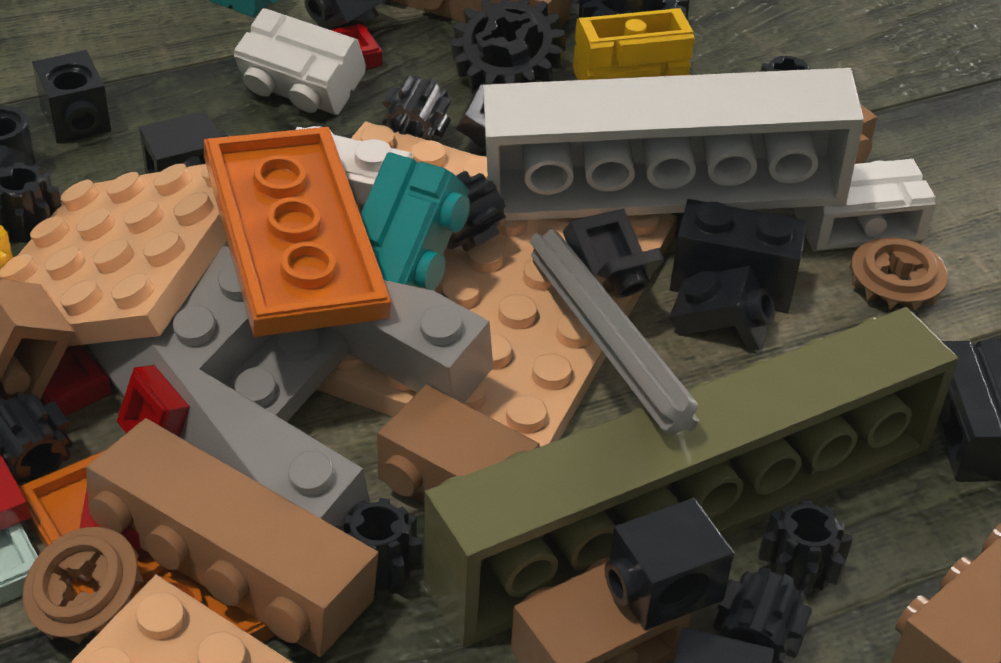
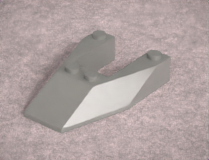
M222 246L161 336L85 344L123 398L133 368L155 365L190 406L180 434L181 439L333 526L344 525L343 522L346 514L352 515V508L355 504L363 500L367 504L370 503L364 470L362 467L292 426L287 421L349 353L417 393L427 384L461 403L468 399L493 369L490 321L435 291L384 280L391 299L390 319L253 337L229 247Z

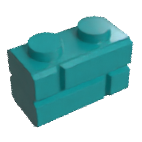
M392 152L386 153L360 214L383 280L432 291L440 284L446 265L443 253L452 232H459L465 225L470 210V201L467 197L470 190L453 172L422 161L417 162L412 158Z

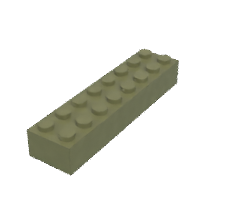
M904 307L878 318H868L855 327L826 338L813 339L800 348L774 358L758 360L745 369L719 379L696 384L688 390L698 403V408L694 414L699 419V423L692 431L683 428L675 436L666 434L644 405H640L630 413L593 427L580 428L567 437L531 451L517 452L506 460L465 476L449 478L439 486L425 491L424 586L463 649L511 629L513 626L514 606L521 603L533 591L542 587L553 588L583 574L598 560L610 557L614 526L695 498L724 538L769 519L771 512L774 510L781 513V510L787 504L794 507L801 500L816 499L928 451L959 358L907 307Z

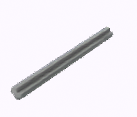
M550 229L544 236L536 232L530 240V244L534 248L531 257L660 428L666 434L675 436L683 428L689 431L695 429L699 423V419L694 414L698 408L697 401L563 237L553 229Z

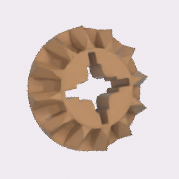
M878 238L862 244L853 254L850 269L853 271L852 285L859 289H865L867 301L878 299L886 301L890 310L896 304H903L913 312L922 303L935 305L941 292L945 290L948 281L947 268L937 254L919 243L902 238ZM890 269L895 274H888V270Z
M86 527L59 537L40 553L26 576L23 587V605L26 615L33 625L51 640L57 637H65L80 644L87 633L94 630L101 631L130 602L133 588L144 582L137 567L138 553L125 537L108 528ZM70 578L77 582L79 579L90 581L94 578L99 583L100 588L92 594L80 592L76 595L66 580Z

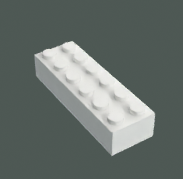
M851 68L483 85L487 178L497 186L496 190L504 200L506 206L504 208L505 221L583 218L623 208L627 215L684 213L687 198L704 202H719L726 206L747 210L839 206L847 204L864 122Z

